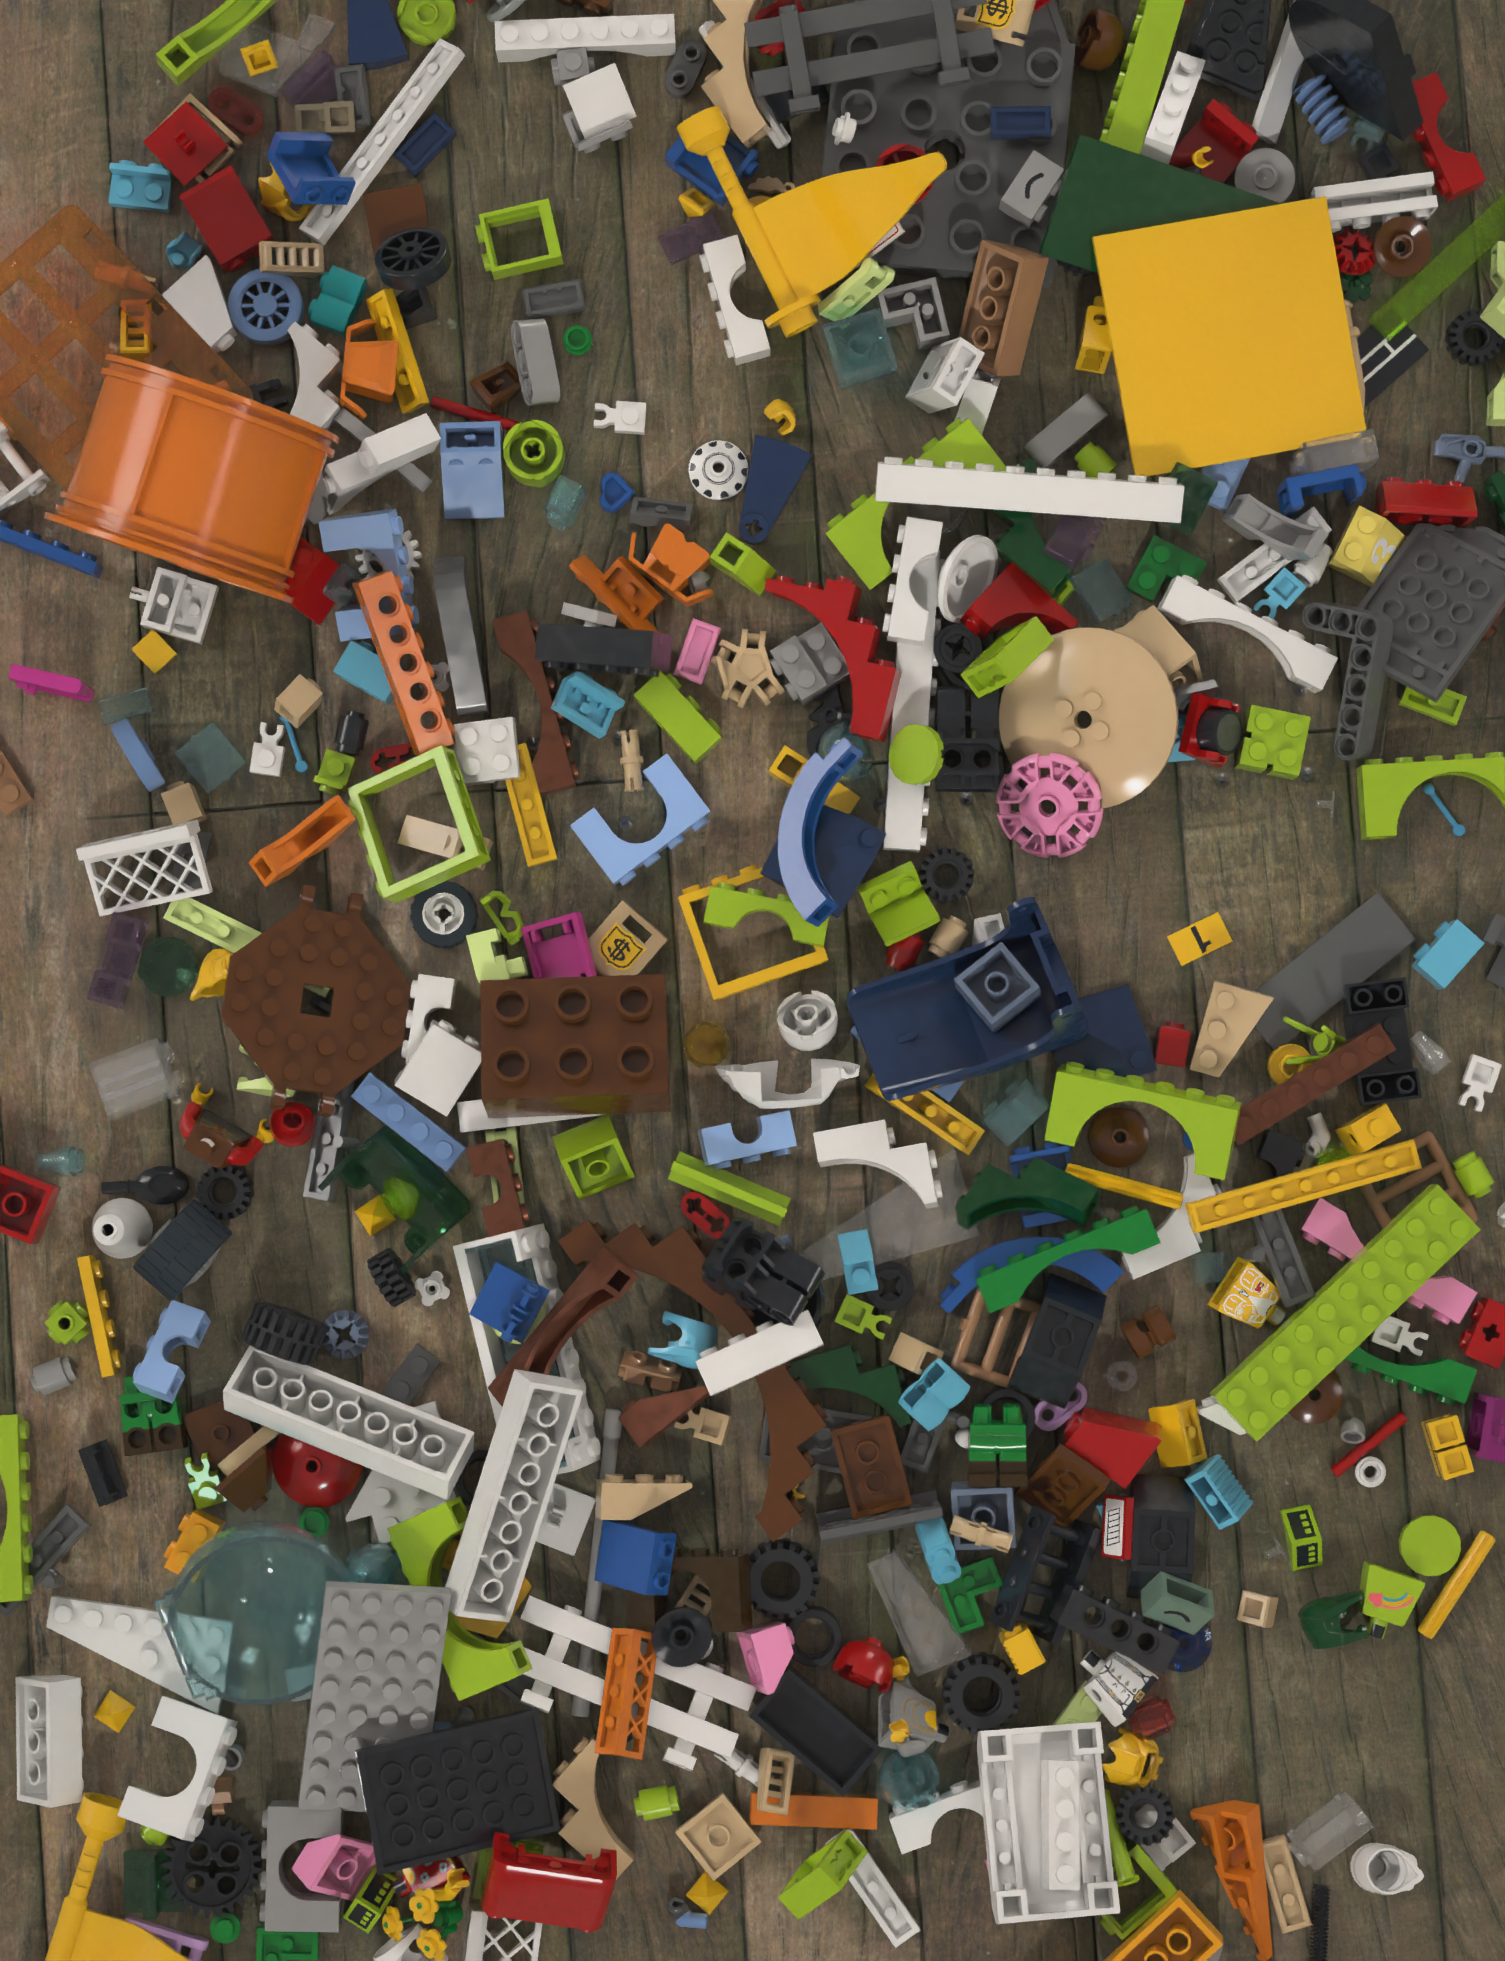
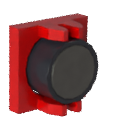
M1192 693L1178 751L1212 767L1222 768V765L1226 764L1228 758L1225 755L1234 753L1242 739V721L1238 715L1240 705L1232 704L1233 702L1228 700L1209 698L1201 693Z

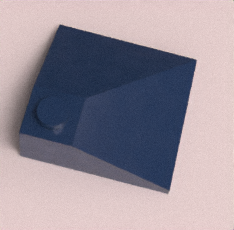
M823 804L815 832V858L824 886L839 905L830 915L838 918L874 861L886 833L860 818ZM777 837L760 874L785 888L779 867Z
M1128 984L1079 998L1088 1020L1089 1029L1082 1039L1053 1050L1058 1069L1061 1064L1077 1062L1083 1064L1085 1069L1094 1071L1098 1068L1109 1069L1114 1072V1075L1122 1077L1127 1075L1140 1076L1157 1071L1151 1046Z

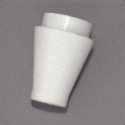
M1325 544L1324 549L1317 557L1298 561L1294 565L1292 574L1307 588H1311L1313 584H1318L1330 557L1333 555V550Z

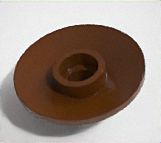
M1398 216L1388 220L1381 226L1375 236L1373 245L1375 260L1385 273L1394 277H1408L1417 273L1424 267L1431 253V237L1427 228L1421 221L1410 216ZM1397 241H1400L1402 244V249L1399 252L1395 250V243Z
M1114 1107L1101 1112L1093 1120L1088 1133V1141L1092 1153L1100 1162L1111 1167L1121 1168L1130 1166L1141 1159L1148 1147L1149 1132L1146 1123L1136 1112L1128 1108ZM1119 1131L1125 1134V1140L1122 1143H1117L1114 1138L1115 1134Z
M1333 1371L1313 1388L1319 1391V1397L1316 1400H1311L1308 1393L1288 1412L1293 1418L1306 1424H1320L1329 1420L1337 1413L1342 1403L1343 1391L1340 1380Z

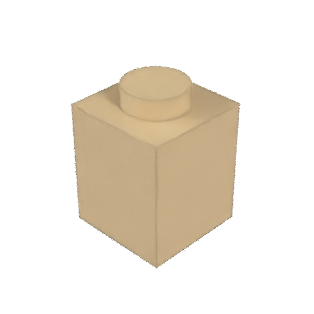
M299 674L276 698L274 710L298 729L321 704L323 695L321 688L312 679L308 678L306 680Z
M178 781L167 786L168 791L161 793L172 824L197 819L199 823L207 819L196 789L191 783L185 784L184 781Z
M901 1332L888 1360L916 1374L922 1375L932 1362L942 1358L944 1351Z

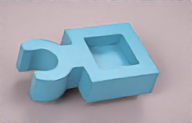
M1283 567L1263 589L1270 596L1267 599L1256 602L1253 610L1258 611L1261 606L1267 605L1270 608V613L1266 617L1273 619L1276 616V608L1279 604L1287 610L1307 587Z

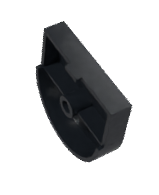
M1296 0L1289 9V23L1294 40L1315 75H1326L1322 83L1324 86L1332 85L1333 88L1330 92L1333 95H1338L1339 101L1353 112L1402 141L1424 123L1411 81V77L1416 74L1413 60L1408 53L1403 54L1391 13L1368 0Z

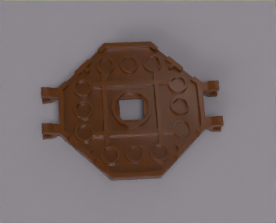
M303 885V888L300 889L299 905L296 910L230 956L220 1018L231 1029L240 1041L241 1046L253 1062H256L265 1074V1078L272 1085L270 1109L282 1110L285 1107L286 1089L321 1094L318 1116L331 1117L334 1114L335 1094L403 1045L411 985L361 920L360 912L363 894L351 893V896L348 897L345 915L312 909L316 886ZM305 984L331 988L333 990L330 1017L300 1013Z

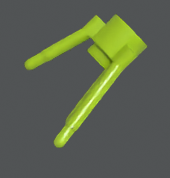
M1287 1016L1283 1017L1285 1023L1314 1037L1313 1046L1319 1054L1318 1056L1287 1058V1064L1314 1063L1346 1041L1345 1037L1339 1036L1326 1025L1321 1027L1323 1031L1321 1033Z

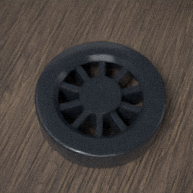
M418 227L402 230L387 238L378 247L374 261L379 277L386 286L396 290L408 291L421 289L438 281L450 268L452 256L443 234L434 229Z

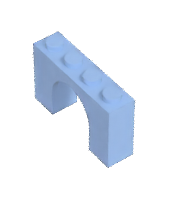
M388 509L334 516L319 521L324 552L353 548L365 549L375 554L382 561L386 571H392L393 575L397 574L403 586V592L400 594L403 603H407L411 608L414 617L411 625L413 630H415L419 623L418 608L413 606L411 594L414 593V583L412 577L408 576L406 564L409 562V555L406 546L402 545L401 534H403L404 528L402 518L397 516V510ZM384 596L379 601V609L384 614L389 612L392 603L387 596ZM360 605L344 606L335 611L340 642L372 638ZM398 625L393 626L389 631V636L402 634V630Z
M668 754L662 756L643 771L644 776L662 798L667 809L665 825L655 838L637 844L623 841L612 832L595 808L570 825L614 886L619 882L622 886L630 882L637 876L634 872L643 864L648 868L661 858L658 854L666 847H669L671 850L685 840L683 835L690 829L696 832L709 822L707 817L711 815V811Z

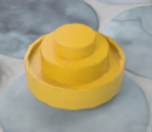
M1296 1044L1278 1046L1271 1052L1268 1058L1267 1070L1270 1078L1276 1084H1280L1313 1064H1287V1058L1311 1055L1305 1048Z

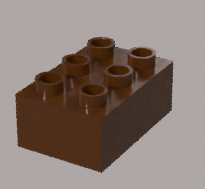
M665 974L480 980L482 1102L488 1118L671 1112L668 998Z

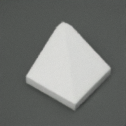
M1001 913L974 919L972 946L992 938L1005 929Z

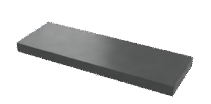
M1376 892L1255 990V992L1273 996L1274 999L1254 1029L1272 1051L1278 1046L1287 1044L1302 1031L1283 1021L1284 1016L1309 1026L1344 997V985L1362 983L1416 938L1381 895Z

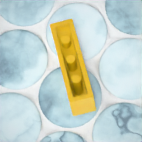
M872 1073L864 1086L885 1100L874 1073ZM929 1091L893 1101L885 1100L968 1156L985 1132L984 1129Z

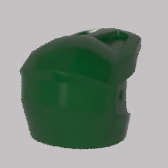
M1355 1590L1332 1597L1318 1598L1307 1603L1299 1610L1297 1615L1300 1619L1302 1630L1314 1649L1338 1647L1370 1637L1366 1625L1360 1624L1356 1630L1342 1629L1339 1626L1340 1620L1350 1613L1348 1607L1364 1598L1362 1590Z

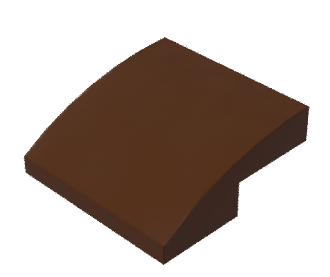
M422 183L363 193L374 256L378 247L393 234L410 228H430Z

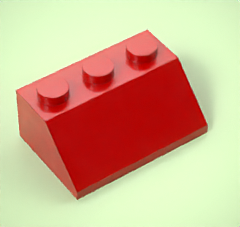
M1389 477L1376 487L1375 513L1386 518L1392 524L1416 525L1417 523H1426L1435 526L1446 524L1455 525V528H1465L1477 518V506L1473 487H1464L1462 482L1450 481L1446 482L1445 485H1434L1433 480L1420 479L1416 480L1415 483H1404L1403 478Z

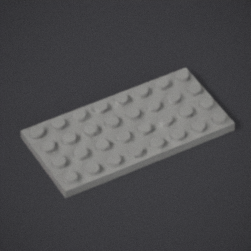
M325 1581L298 1796V1809L333 1810L341 1807L342 1811L366 1812L355 1750L433 1731L451 1600L450 1588Z

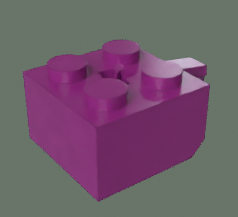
M1474 1392L1465 1443L1470 1455L1505 1463L1504 1397Z

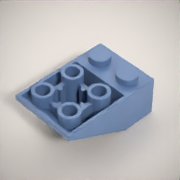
M500 421L440 423V457L445 520L505 518L503 428Z

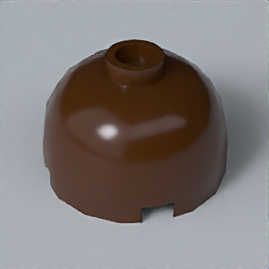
M1095 8V10L1090 9L1083 18L1077 35L1082 37L1080 48L1075 46L1074 65L1091 71H1101L1114 64L1117 58L1123 57L1127 41L1124 40L1122 24L1115 15Z

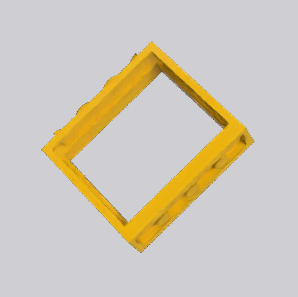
M755 864L740 869L739 876L730 879L728 874L710 880L712 884L710 886L717 887L718 882L739 887L765 877L760 874L762 868L757 869ZM699 884L683 889V895L678 897L714 1001L828 962L824 946H813L815 949L813 953L718 985L690 903L707 898L710 886L700 889Z

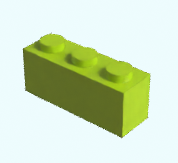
M659 672V677L650 679L634 694V699L696 765L722 741L719 735L722 730L713 719L708 718L705 720L698 712L702 708L690 695L685 698L678 689L681 685L670 673L665 676L662 672Z

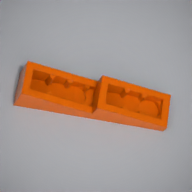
M750 1792L749 1823L751 1825L877 1830L878 1798L873 1794H845L843 1797L840 1794L791 1792L788 1815L758 1811V1792ZM767 1796V1803L779 1805V1798Z

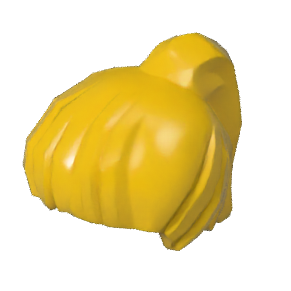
M219 948L212 950L206 955L199 970L197 983L190 996L191 1001L201 997L209 998L224 995L228 962L230 956L233 955L231 951Z

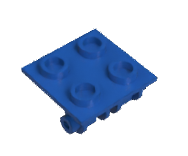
M496 1261L469 1315L502 1332L500 1337L503 1340L512 1342L514 1339L523 1344L550 1290Z

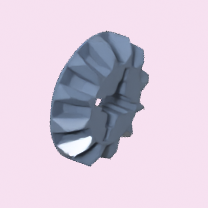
M340 1310L331 1314L324 1321L323 1325L327 1328L322 1345L330 1355L341 1359H348L359 1355L366 1348L370 1332L367 1322L360 1314L351 1310ZM352 1323L349 1334L356 1342L344 1340L337 1345L340 1334L334 1327L345 1329Z

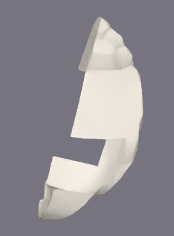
M811 1059V1088L804 1093L785 1094L775 1091L778 1060L747 1065L714 1066L723 1081L727 1082L733 1091L739 1092L747 1102L763 1109L795 1108L822 1104L830 1096L838 1082L859 1076L860 1065L851 1062Z

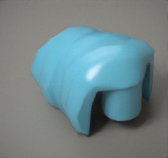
M184 231L177 239L172 240L167 245L166 254L173 268L189 270L195 265L196 259L200 257L204 246L196 242Z

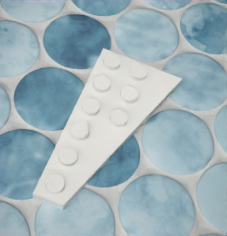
M59 1595L51 1596L47 1628L216 1714L220 1713L234 1621Z

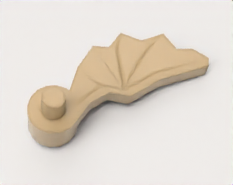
M769 175L765 178H757L755 183H751L748 186L749 191L768 194L775 192L782 194L795 188L792 182H787L783 185L777 177L772 178Z

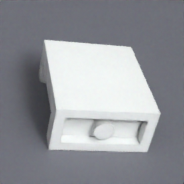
M441 1019L440 1022L431 1021L428 1031L403 1071L400 1070L394 1084L399 1089L447 1117L481 1063V1042L470 1035L463 1038L455 1033L457 1030L455 1026Z

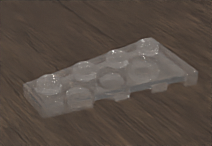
M897 1550L867 1563L916 1677L973 1654V1651Z

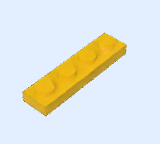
M393 288L383 289L366 299L371 318L376 323L374 328L378 340H396L399 343L394 389L402 414L412 413L430 402Z
M522 743L518 745L521 778L507 779L505 782L527 865L532 867L558 860L533 771L527 743Z
M95 1254L79 1257L77 1261L102 1378L120 1373L119 1367H122L123 1363L120 1350L115 1349L113 1337H116L115 1324L113 1319L109 1320L106 1309L110 1307L109 1295L106 1289L102 1290L100 1280L104 1276L102 1263L100 1260H96Z

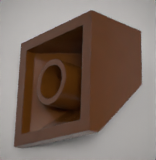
M272 1442L262 1446L215 1487L218 1493L243 1513L250 1507L255 1512L268 1500L265 1494L272 1488V1460L275 1447Z

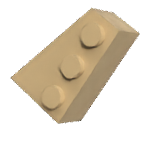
M1214 980L1189 1069L1219 1078L1274 997Z

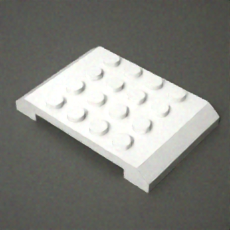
M1101 1721L978 1731L977 1756L991 1905L996 1924L1120 1913L1118 1885L1113 1877L1101 1753H1104ZM1041 1760L1079 1761L1080 1890H1047L1042 1888Z

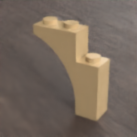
M594 1733L589 1740L584 1737L573 1749L576 1755L569 1762L564 1759L552 1773L555 1776L552 1786L576 1807L575 1811L570 1807L560 1818L559 1822L562 1825L558 1834L584 1858L586 1854H592V1859H596L600 1855L601 1848L616 1850L617 1880L634 1861L635 1854L616 1836L601 1810L596 1791L595 1773L599 1754L594 1753L597 1735Z

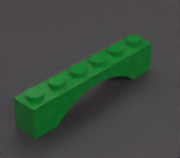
M1137 1205L1120 1212L1121 1218L1111 1222L1109 1217L1092 1223V1230L1084 1233L1081 1232V1229L1071 1231L1063 1235L1065 1241L1054 1245L1052 1240L1036 1246V1253L1025 1257L1024 1252L1007 1258V1265L997 1268L996 1264H992L978 1270L980 1276L975 1277L974 1280L987 1311L992 1313L1019 1302L1025 1289L1036 1275L1049 1264L1066 1255L1091 1249L1117 1250L1133 1255L1160 1244L1161 1242L1147 1209L1139 1210Z
M1359 1346L1345 1358V1360L1353 1362L1351 1368L1369 1374L1370 1369L1381 1373L1379 1379L1395 1385L1398 1384L1399 1380L1410 1384L1408 1390L1426 1396L1427 1391L1439 1394L1438 1401L1451 1406H1455L1456 1401L1466 1403L1478 1370L1444 1357L1415 1364L1392 1363L1365 1352Z

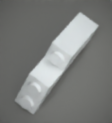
M295 321L287 331L297 350L300 379L298 393L290 415L328 431L335 423L333 419L340 412L341 408L338 405L340 403L338 397L328 389L325 392L323 391L343 369V364L339 359L342 354L331 344L328 343L324 346L317 340L319 335L309 325L305 324L302 327Z
M427 413L365 438L358 452L326 465L322 475L328 491L327 511L329 515L341 510L353 497L378 479L417 458L435 451L441 437Z
M885 1119L813 1133L820 1167L839 1164H861L885 1170L907 1183L921 1198L927 1209L939 1207L937 1198L943 1197L940 1179L934 1180L932 1171L933 1168H938L934 1150L928 1149L926 1142L891 1149L892 1145H896L893 1127H887Z
M1194 1153L1183 1157L1184 1174L1180 1193L1184 1195L1181 1208H1172L1164 1221L1155 1229L1161 1243L1133 1255L1119 1251L1131 1279H1136L1201 1251L1198 1244L1202 1243V1239L1199 1233L1192 1232L1185 1203L1222 1192L1217 1184L1212 1185L1209 1177L1194 1174Z

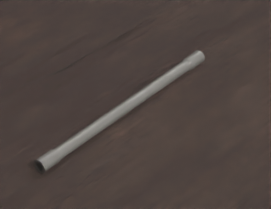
M605 1409L604 1440L599 1479H605V1474H615L618 1443L622 1430V1423L618 1417L623 1414V1410ZM595 1516L583 1617L598 1623L603 1583L594 1579L603 1520ZM580 1644L579 1670L592 1675L595 1649ZM573 1695L571 1715L588 1717L591 1702Z

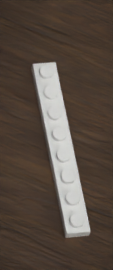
M441 38L437 41L339 173L340 177H353L356 182L348 204H316L299 227L305 235L322 245L327 243L463 60L465 54L461 49Z

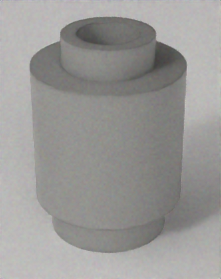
M60 1356L33 1367V1374L30 1375V1381L36 1392L41 1391L44 1396L70 1386L74 1380L78 1379L76 1366L70 1356L66 1358Z

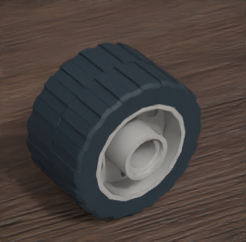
M192 1200L173 1221L169 1219L150 1240L152 1244L136 1261L133 1269L169 1301H173L186 1286L196 1282L212 1265L220 1248L231 1237L232 1231L197 1200Z

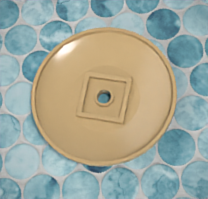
M1092 627L1075 628L1053 634L1051 636L1054 641L1013 682L1004 687L999 707V730L1004 751L1011 765L1024 757L1040 753L1041 756L1059 753L1073 758L1079 762L1078 766L1086 773L1089 771L1098 783L1102 794L1100 808L1121 804L1137 796L1151 785L1164 769L1171 756L1178 730V707L1172 684L1162 665L1153 654L1140 643L1124 634ZM1081 711H1087L1092 717L1091 725L1088 728H1082L1077 723V716ZM1041 768V777L1050 774V768ZM1070 774L1065 779L1073 788L1078 783ZM1081 801L1079 809L1088 810V802Z

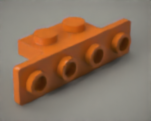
M586 555L573 560L569 564L576 578L585 583L595 593L599 602L606 605L617 615V620L622 625L627 626L631 630H646L660 633L647 618L664 598L623 556L617 558L605 574Z

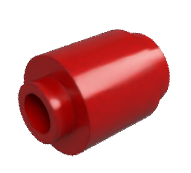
M917 932L890 945L886 953L888 957L885 964L900 971L908 970L909 967L913 968L925 943L920 940L922 934Z

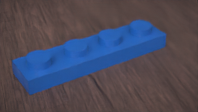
M0 519V541L95 578H100L103 567L96 562V556L84 551H80L79 555L68 551L69 546L52 540L51 544L40 541L41 535L24 529L23 534L12 530L14 525Z

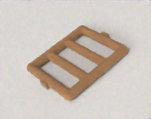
M1430 1131L1424 1132L1413 1139L1417 1150L1424 1146L1427 1147L1434 1160L1433 1163L1378 1193L1375 1192L1371 1183L1359 1186L1381 1228L1384 1229L1392 1220L1386 1212L1383 1203L1441 1172L1449 1189L1445 1190L1452 1200H1456L1459 1207L1474 1223L1478 1221L1477 1212L1434 1134Z
M977 1287L967 1318L962 1317L959 1326L962 1332L951 1361L952 1369L1004 1388L1013 1389L1007 1385L1016 1361L1023 1353L1041 1303L1021 1296L1019 1302L1000 1310L981 1366L965 1361L984 1307V1301ZM1014 1307L1030 1312V1316L1009 1376L993 1371V1367ZM1020 1392V1393H1022V1394H1024V1395H1026V1396L1032 1397V1396H1030V1395H1028V1394H1025V1393H1023V1392Z

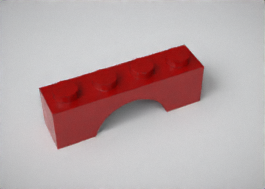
M1437 72L1412 82L1424 123L1411 135L1414 141H1419L1422 147L1424 164L1428 169L1431 168L1434 173L1437 192L1441 196L1444 195L1448 203L1480 189L1486 178L1475 154L1453 150L1443 142L1438 133L1437 116L1449 98Z

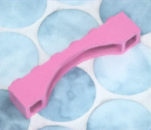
M1322 1198L1312 1201L1297 1226V1229L1303 1232L1301 1236L1303 1239L1315 1246L1319 1242L1329 1247L1327 1253L1342 1262L1345 1258L1351 1260L1364 1247L1352 1229L1347 1213ZM1438 1276L1430 1277L1406 1301L1419 1309H1422L1423 1306L1428 1307L1434 1311L1432 1317L1446 1325L1450 1321L1459 1324L1478 1292L1453 1277Z

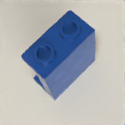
M728 135L723 149L741 184L745 177L751 178L758 169V151L754 148L750 151ZM679 136L665 155L666 166L723 207L728 199L707 156L687 151Z
M275 132L267 157L294 204L347 205L356 182L353 177H340L328 154L333 139L329 133Z
M1357 464L1286 478L1276 490L1281 514L1288 518H1294L1304 506L1303 497L1337 490L1343 491L1346 506H1351L1363 495V490L1366 489V480L1364 473L1359 472Z
M1048 1142L1044 1143L1045 1149L1033 1151L1032 1146L1014 1149L1015 1155L1008 1156L1011 1174L1018 1178L1021 1169L1025 1165L1029 1166L1034 1157L1065 1171L1067 1164L1072 1163L1071 1148L1068 1145ZM1019 1210L1022 1228L1069 1220L1052 1213Z
M603 1520L594 1580L643 1595H667L676 1534L656 1532L634 1526L633 1522L627 1520Z

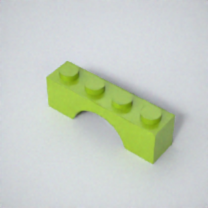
M718 882L717 887L710 886L704 924L734 930L737 924L747 915L755 912H770L786 922L790 928L793 942L818 947L824 946L829 917L819 927L805 921L788 895L778 894L777 899L765 897L766 892L758 889L748 888L747 893L735 891L736 886L732 884Z

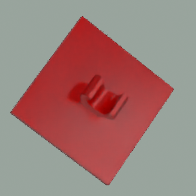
M187 101L143 141L184 187L228 148V145Z

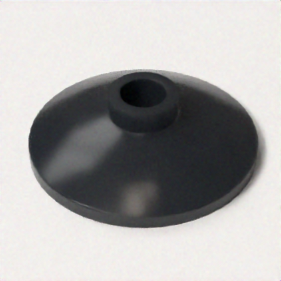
M677 1607L664 1613L655 1623L651 1635L652 1647L657 1657L673 1667H686L698 1662L707 1653L712 1641V1629L709 1621L700 1611L690 1607ZM677 1630H684V1634L681 1637L674 1636Z

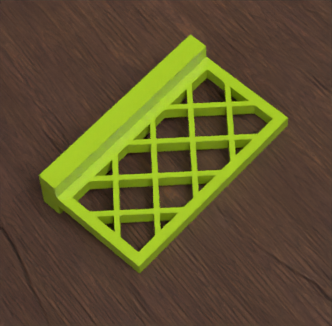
M679 1151L676 1161L673 1162L668 1177L671 1181L780 1226L783 1217H785L791 1200L790 1197L726 1170H714L712 1164L705 1166L704 1161Z

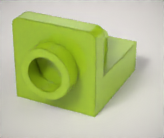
M326 749L318 776L315 775L313 781L320 785L319 790L335 796L337 791L346 793L357 759Z

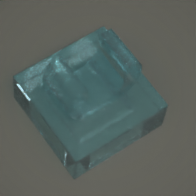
M1359 115L1352 129L1356 133L1352 136L1350 144L1354 147L1359 138H1365L1368 141L1365 149L1367 153L1372 150L1374 142L1380 143L1385 130Z

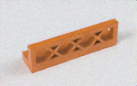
M612 1628L594 1753L638 1760L643 1758L657 1658L652 1647V1633L628 1628ZM641 1638L648 1640L647 1651L644 1656L640 1652ZM640 1670L643 1679L642 1684L638 1687L635 1679L636 1673ZM636 1701L639 1707L638 1715L633 1719L631 1708L632 1704ZM630 1733L634 1737L632 1751L626 1750L627 1736Z

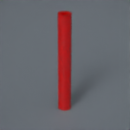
M433 396L430 405L432 408L478 422L500 421L502 428L507 431L520 423L516 420L437 396Z
M1399 1411L1329 1469L1338 1478L1406 1423L1408 1419Z

